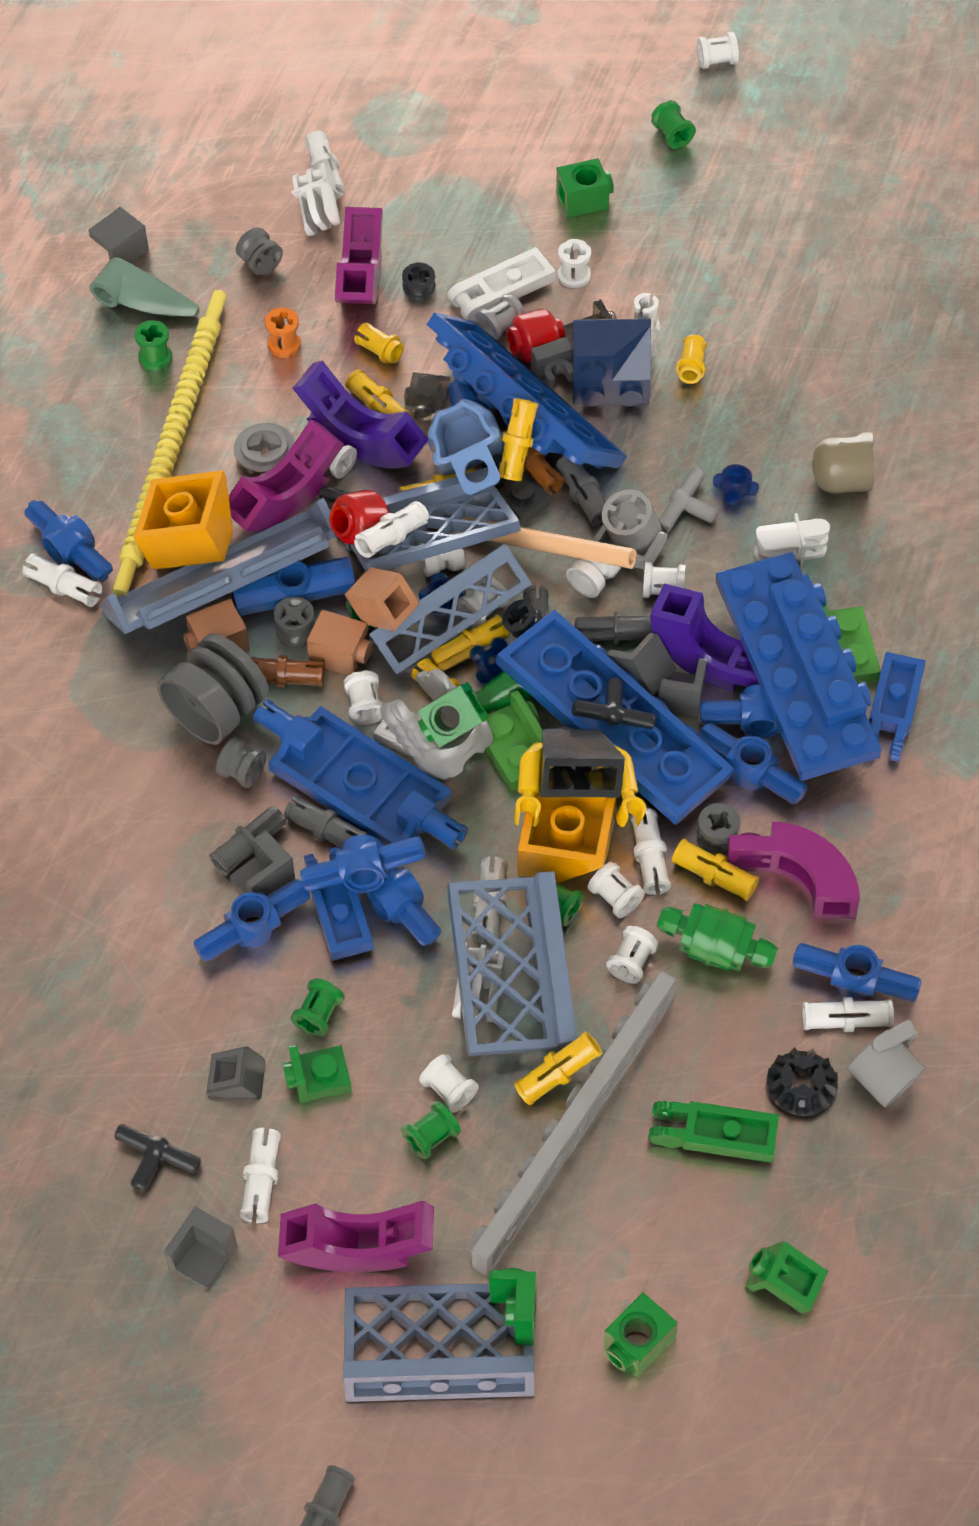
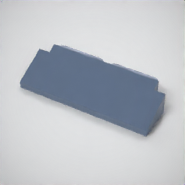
M324 498L317 500L307 511L229 546L225 561L182 567L128 592L127 596L121 595L116 597L115 593L105 598L100 607L105 617L125 634L142 626L150 630L330 547L328 541L337 537V535L330 526V510Z

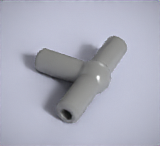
M692 467L679 489L671 494L670 503L659 518L662 532L668 533L683 510L708 523H713L718 515L717 509L692 497L705 477V472L700 467Z

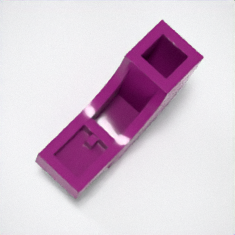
M345 206L341 263H337L336 303L375 304L377 301L382 262V208Z
M310 419L288 453L275 467L260 476L250 478L242 476L229 494L231 518L245 531L250 532L264 531L290 519L305 508L319 494L321 487L328 483L330 478L324 473L344 444L319 422Z
M773 821L770 836H760L751 832L729 835L727 862L746 872H772L792 878L809 895L812 903L813 918L856 920L860 902L856 876L843 854L828 840L806 828Z
M422 1200L380 1213L350 1214L333 1211L314 1203L284 1212L280 1216L278 1257L306 1267L340 1272H376L406 1267L409 1264L410 1256L433 1250L434 1206Z

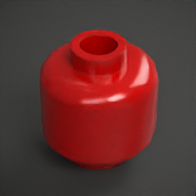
M544 308L518 314L513 318L511 327H508L506 330L507 343L513 356H519L522 361L531 363V349L565 338V328L561 319H555L550 311Z
M361 490L346 493L338 497L332 506L329 516L330 526L341 541L346 544L355 545L354 540L357 534L373 527L380 522V517L390 512L384 499L375 491Z

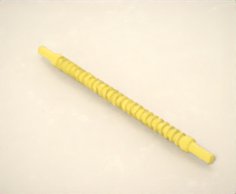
M213 291L205 317L200 318L197 324V332L194 334L191 349H189L188 357L185 360L186 365L182 369L183 373L180 375V382L177 384L174 399L171 401L172 407L168 410L169 415L165 419L166 424L163 425V432L160 434V441H158L157 450L154 452L155 458L151 461V467L148 469L149 475L145 478L146 484L142 487L143 493L139 496L140 501L136 505L137 510L133 513L134 519L130 522L131 528L127 531L128 537L125 538L124 546L119 554L121 565L112 589V594L115 593L116 597L121 595L127 596L136 568L143 564L145 556L133 536L151 480L172 477L171 472L174 470V463L177 461V455L183 443L182 438L186 435L185 429L189 426L188 421L192 417L191 412L194 410L197 395L200 393L199 387L203 384L202 379L206 375L205 371L208 368V362H210L211 354L214 351L213 346H215L216 338L221 330L219 320L227 299V294L224 291Z

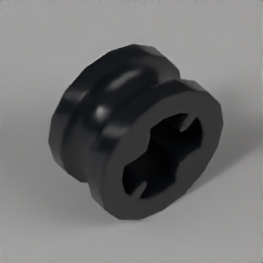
M416 262L408 265L403 270L402 286L407 295L413 298H425L434 292L436 287L435 271L430 265ZM419 277L420 280L425 281V283L418 284V282L413 279Z
M521 599L514 601L507 607L502 617V624L517 639L544 617L531 602ZM525 616L527 618L526 621L520 624L519 621Z

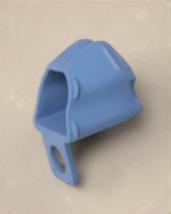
M462 399L448 409L436 411L428 430V446L433 453L432 460L435 463L436 470L443 475L456 474L463 491L467 495H474L496 485L500 481V474L492 456L503 453L505 442L502 441L503 433L497 425L494 414L482 405L468 399ZM485 462L488 467L487 477L479 483L469 481L465 475V470Z

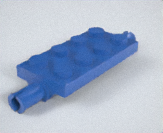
M266 699L262 704L267 709L259 706L255 711L254 722L261 724L281 737L280 741L282 744L279 751L268 762L269 771L327 809L334 810L339 814V817L356 828L366 831L370 836L379 839L382 845L416 836L419 837L425 831L452 850L459 846L455 842L456 840L462 843L465 839L468 827L442 812V809L452 799V789L322 706L310 717H302L300 715L294 717L275 705L270 699Z

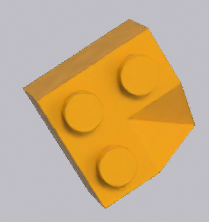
M224 471L151 480L133 538L153 570L225 561L233 534L227 479Z
M536 794L535 798L541 804L539 821L533 827V814L525 812L518 845V876L535 877L537 872L554 871L556 882H562L603 868L609 853L615 822L616 798L540 797L539 794Z

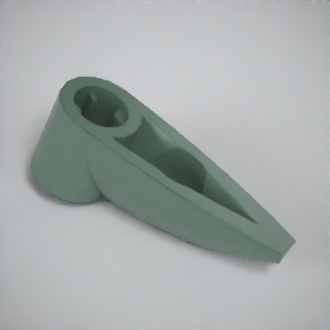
M118 257L111 258L89 286L92 295L100 303L108 307L114 308L118 304H122L143 312L166 316H197L200 313L199 306L154 276Z

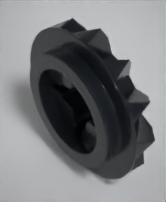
M794 1047L789 1053L782 1056L778 1054L774 1063L768 1069L767 1090L775 1104L784 1111L800 1116L814 1115L825 1110L833 1102L838 1089V1072H835L832 1068L829 1057L822 1058L815 1053L813 1048L809 1051H798ZM797 1072L799 1075L804 1076L807 1073L811 1074L814 1072L810 1081L811 1087L801 1084L798 1087L792 1088L795 1081L794 1073Z

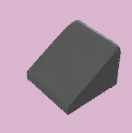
M248 1046L211 1054L206 1094L211 1097L260 1098L265 1071L264 1057Z

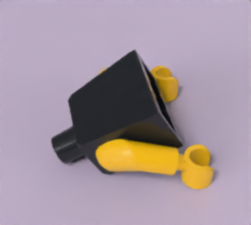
M561 726L558 729H545L542 731L541 742L534 743L521 756L518 792L522 794V797L515 804L513 819L516 825H519L520 813L522 812L533 814V827L538 824L541 804L535 798L536 794H539L540 797L620 798L622 796L623 802L615 816L616 822L620 827H624L627 823L628 813L635 817L637 826H639L645 815L646 804L642 799L635 796V793L638 792L630 754L615 746L600 730L573 729L569 726Z

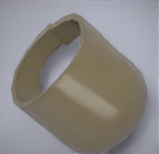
M871 431L860 432L858 436L850 438H826L816 446L813 453L812 469L815 481L822 490L831 494L865 492L873 489L874 458L873 433Z

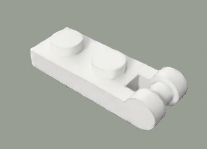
M537 247L453 285L447 293V298L453 306L460 307V314L464 319L477 323L476 314L480 310L491 309L499 304L501 298L506 294L514 295L518 299L556 281V271ZM476 294H479V295H480L479 297H477V298H475V299H472V298H471L472 296H474V295H476Z

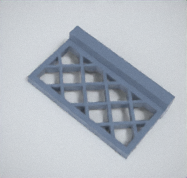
M488 467L466 473L465 475L471 482H482L488 475ZM456 476L383 497L390 513L394 514L404 509L410 503L419 501L426 507L429 514L428 523L408 533L403 542L395 546L389 545L377 552L379 554H386L385 556L372 559L377 554L375 553L373 556L366 558L357 551L355 545L345 543L348 551H354L365 571L370 567L389 570L521 531L518 518L495 486H491L474 495H467ZM465 517L477 518L475 521L463 520ZM490 520L501 521L494 524L488 523ZM428 528L439 529L437 532L426 531ZM453 531L463 532L457 535L451 534ZM415 542L425 543L419 546H412Z
M537 872L535 877L449 882L447 893L467 1056L546 1050L557 1053L576 1040L577 1034L555 872ZM506 891H525L527 907L519 917L498 901ZM488 892H498V893H497V895H496L495 897H493V896L490 895ZM475 893L488 904L476 920L461 909L459 894ZM492 908L512 923L500 939L480 924ZM527 914L529 926L522 921ZM463 922L469 926L465 933L463 930ZM516 927L531 939L532 950L524 959L504 944ZM473 930L494 946L481 962L466 951L465 940ZM497 950L518 966L505 982L485 966ZM532 956L534 959V967H532L528 963ZM468 964L471 965V966L475 969V970L470 974V976H469ZM521 970L525 971L537 982L538 992L530 1002L509 986ZM478 973L482 974L499 988L486 1005L471 993L470 983ZM503 992L523 1008L511 1025L490 1009ZM538 998L540 1010L533 1005ZM473 1006L480 1011L475 1019ZM527 1012L542 1023L544 1039L528 1040L515 1029V1026ZM484 1015L504 1031L503 1035L495 1043H477L475 1026ZM508 1035L511 1036L514 1040H516L503 1042Z
M489 1283L345 1288L343 1380L346 1402L534 1396L533 1346L523 1345L524 1356H503L494 1349L508 1334L515 1338L514 1326H506V1318L493 1308L496 1303L490 1301ZM467 1299L477 1308L463 1321H460L446 1309L455 1300ZM409 1301H422L430 1308L415 1323L400 1311ZM375 1302L383 1311L367 1324L355 1314V1303ZM484 1314L500 1326L487 1341L470 1329ZM438 1315L454 1328L439 1343L423 1330ZM391 1317L407 1329L392 1344L377 1332ZM355 1327L360 1330V1332L356 1336ZM462 1335L478 1348L469 1357L456 1358L447 1350ZM414 1337H417L431 1349L422 1359H408L400 1350ZM368 1338L384 1350L375 1360L355 1361V1350Z

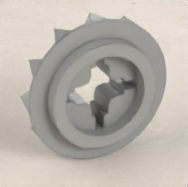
M259 423L244 429L237 436L234 443V455L238 466L245 467L250 475L255 472H262L264 474L285 457L295 443L292 434L280 425ZM263 442H267V447L270 450L267 457L261 456L260 453Z

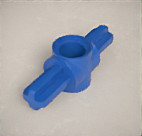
M32 500L28 503V507L24 511L25 517L42 532V544L49 556L58 565L79 566L97 582H104L108 579L109 574L113 571V567L110 562L94 549L95 538L90 528L79 516L57 515L42 500Z
M759 684L744 689L739 695V700H703L700 703L699 715L700 721L703 724H739L740 731H743L746 736H756L762 739L774 737L780 732Z
M713 723L705 724L698 733L699 737L735 768L732 779L737 786L745 790H761L766 787L791 804L799 803L807 791L806 783L779 767L780 759L772 754V749L767 741L756 736H743L737 740ZM745 762H755L757 765H749Z
M356 835L343 843L342 850L336 851V859L302 869L300 871L301 881L306 891L343 882L346 888L354 892H372L381 887L384 878L389 877V869L422 860L426 856L425 847L422 839L418 836L383 846L381 841L373 836Z
M404 867L389 869L390 875L384 878L381 887L372 892H367L370 904L383 921L388 923L392 920L395 924L403 923L421 945L433 944L440 936L441 929L422 907L424 895L419 883L411 872Z
M294 879L268 896L262 892H249L240 895L234 900L231 910L223 915L225 922L195 939L193 944L197 954L202 960L210 961L236 944L243 948L246 946L259 947L270 940L273 930L281 925L280 918L310 899L309 891L305 890L302 881ZM250 917L261 918L254 923L244 922Z
M800 943L796 947L793 956V966L795 968L831 978L830 985L835 986L842 996L852 997L853 1000L864 999L867 996L873 998L876 991L909 1002H915L921 988V979L919 977L882 967L883 959H879L872 949L864 945H852L846 949L841 947L838 954ZM858 969L863 971L865 975L856 976L848 970Z

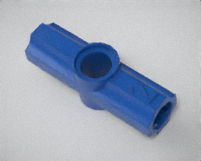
M348 556L309 565L297 561L232 591L236 610L240 616L275 609V606L287 597H302L311 603L313 600L345 594L355 584V579Z

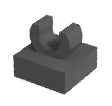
M565 337L531 349V371L541 380L544 379L545 384L550 388L555 387L554 376L561 373L565 374L568 382L573 381V349L568 338Z

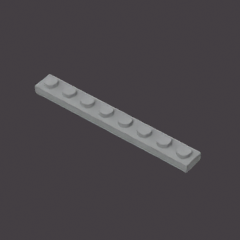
M660 971L652 984L646 982L642 986L635 1000L637 1007L630 1017L624 1015L619 1020L612 1034L614 1041L607 1051L601 1049L602 1055L593 1059L589 1068L591 1075L585 1084L577 1083L572 1089L566 1101L568 1109L560 1120L554 1118L549 1123L542 1137L544 1144L537 1155L530 1153L522 1163L518 1172L520 1180L511 1191L507 1188L500 1195L494 1207L496 1215L488 1227L481 1225L475 1232L469 1244V1249L472 1250V1269L488 1278L489 1272L494 1269L673 1002L676 986L675 978Z

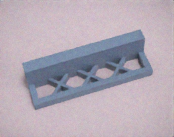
M503 544L419 600L420 604L395 631L377 628L369 634V637L397 675L531 586L532 583L507 545ZM506 563L520 582L508 591L490 588L493 572ZM487 577L485 587L475 585ZM467 589L484 592L481 609L474 614L456 611L458 597ZM489 593L500 595L498 598L487 604ZM453 599L451 610L440 608ZM433 612L450 615L447 632L439 637L422 633L425 617ZM455 616L466 618L453 627ZM419 622L417 632L407 630ZM400 634L416 637L413 654L398 663L386 643ZM421 638L432 640V642L419 650Z

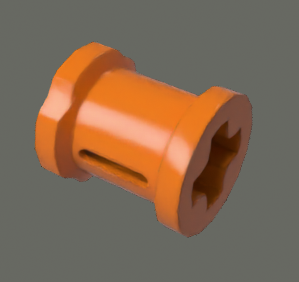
M273 309L265 317V327L270 333L267 346L272 355L278 358H289L297 354L301 349V339L296 333L299 327V318L292 309ZM284 318L287 319L288 325H285ZM279 341L282 342V347H279Z

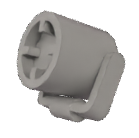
M632 489L618 491L609 497L604 504L601 514L603 525L593 541L605 543L610 536L614 545L635 549L637 557L633 567L645 570V562H652L653 564L667 541V533L662 532L660 520L651 501L644 493Z
M911 1020L905 1021L890 1030L887 1029L882 1034L876 1036L847 1068L884 1108H887L900 1097L926 1070V1067L909 1050V1047L919 1035Z

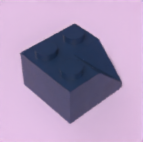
M651 319L573 320V405H650Z

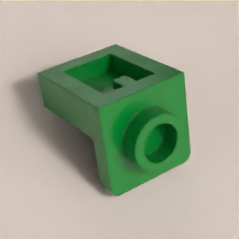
M297 1044L288 1046L290 1061L282 1063L287 1088L297 1089L300 1103L352 1092L342 1045L299 1054Z
M786 1241L766 1248L763 1247L755 1253L749 1263L748 1270L751 1274L745 1287L752 1292L765 1288L798 1312L804 1313L811 1310L828 1271Z
M519 1268L491 1270L489 1272L490 1301L492 1303H506V1326H514L515 1345L534 1346L537 1309L536 1272L524 1271Z

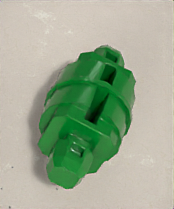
M694 903L689 916L683 915L684 910L672 907L662 908L656 927L661 932L675 937V934L681 935L682 938L678 951L687 953V957L703 962L705 966L709 967L712 965L726 971L732 969L740 972L744 958L751 960L750 965L761 968L772 967L778 948L765 939L760 938L759 941L751 939L756 924L746 921L747 918L731 913L729 909L725 908L722 910L708 904L702 906Z

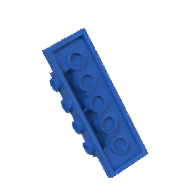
M434 312L426 325L437 334L436 341L449 350L443 360L453 371L452 375L467 386L472 385L475 392L478 393L477 397L479 400L491 408H497L507 425L510 422L514 398L539 403L531 438L534 439L532 447L545 455L549 452L564 454L570 461L578 465L589 463L599 469L603 466L620 468L627 455L474 321Z
M793 551L716 573V585L800 780H807L880 758L881 747L866 716L867 706L871 705L869 689L864 681L857 683L853 676V673L856 672L854 656L849 648L842 650L838 640L841 639V630L834 615L826 616L823 609L826 606V596L820 583L812 585L808 574H802Z
M554 609L498 653L496 664L562 724L573 729L600 730L615 746L628 752L632 758L638 792L671 822L677 825L732 777L735 768L706 744L693 727L684 724L672 714L661 699L653 697L646 691L633 674L620 668L606 655L607 652L601 646L594 645ZM611 678H619L623 681L622 707L654 713L656 715L655 727L651 730L622 724L610 726L604 721L573 716L572 705L576 699L606 705L607 681Z

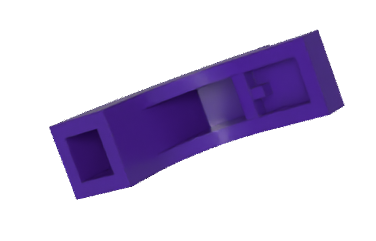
M323 360L313 362L292 388L311 411L307 421L309 422L311 419L319 422L338 438L344 446L350 445L355 448L357 459L367 464L382 468L408 467L428 442L427 436L407 411L383 414L359 403L347 392Z
M664 583L650 614L653 633L659 635L672 661L689 674L696 675L699 658L707 659L705 683L734 693L737 684L746 687L758 685L759 682L741 640L735 639L719 630L707 617L703 593Z

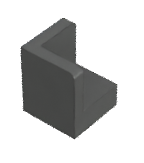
M121 207L89 229L90 238L108 251L109 260L113 257H118L132 264L149 251L145 225Z
M649 633L632 653L610 649L606 654L624 671L633 674L639 684L652 696L660 688L661 680L668 679L677 669L659 635Z
M699 658L696 675L674 671L668 679L661 680L659 699L667 705L672 714L698 719L705 686L707 659Z
M265 830L253 839L255 857L230 875L231 883L241 894L262 892L268 896L295 879L293 858Z
M195 1206L164 1251L168 1268L201 1288L208 1289L237 1247L234 1228Z

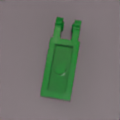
M663 1100L654 1102L652 1114L655 1118L674 1123L687 1121L686 1129L653 1126V1128L649 1129L648 1135L651 1143L668 1148L683 1146V1149L773 1163L779 1114L690 1101V1104Z

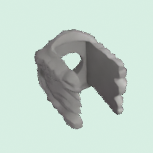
M434 669L430 672L422 671L415 676L419 685L433 701L458 687L450 682L448 676L439 669ZM396 699L380 707L381 715L390 727L391 732L395 735L397 743L402 745L404 752L413 757L416 767L426 774L442 780L457 776L463 771L466 761L473 754H483L484 750L493 743L492 730L487 720L439 748L434 742L431 743L426 739L417 719L402 700ZM444 706L441 710L442 714L451 723L452 728L457 727L460 720L459 713L451 706Z

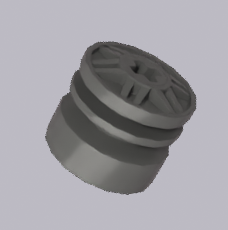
M210 633L198 643V647L193 648L187 653L186 662L176 664L158 682L157 691L169 713L182 727L205 743L217 745L239 725L240 716L250 714L255 706L268 696L269 687L265 676L257 664L244 650L231 640L221 635Z

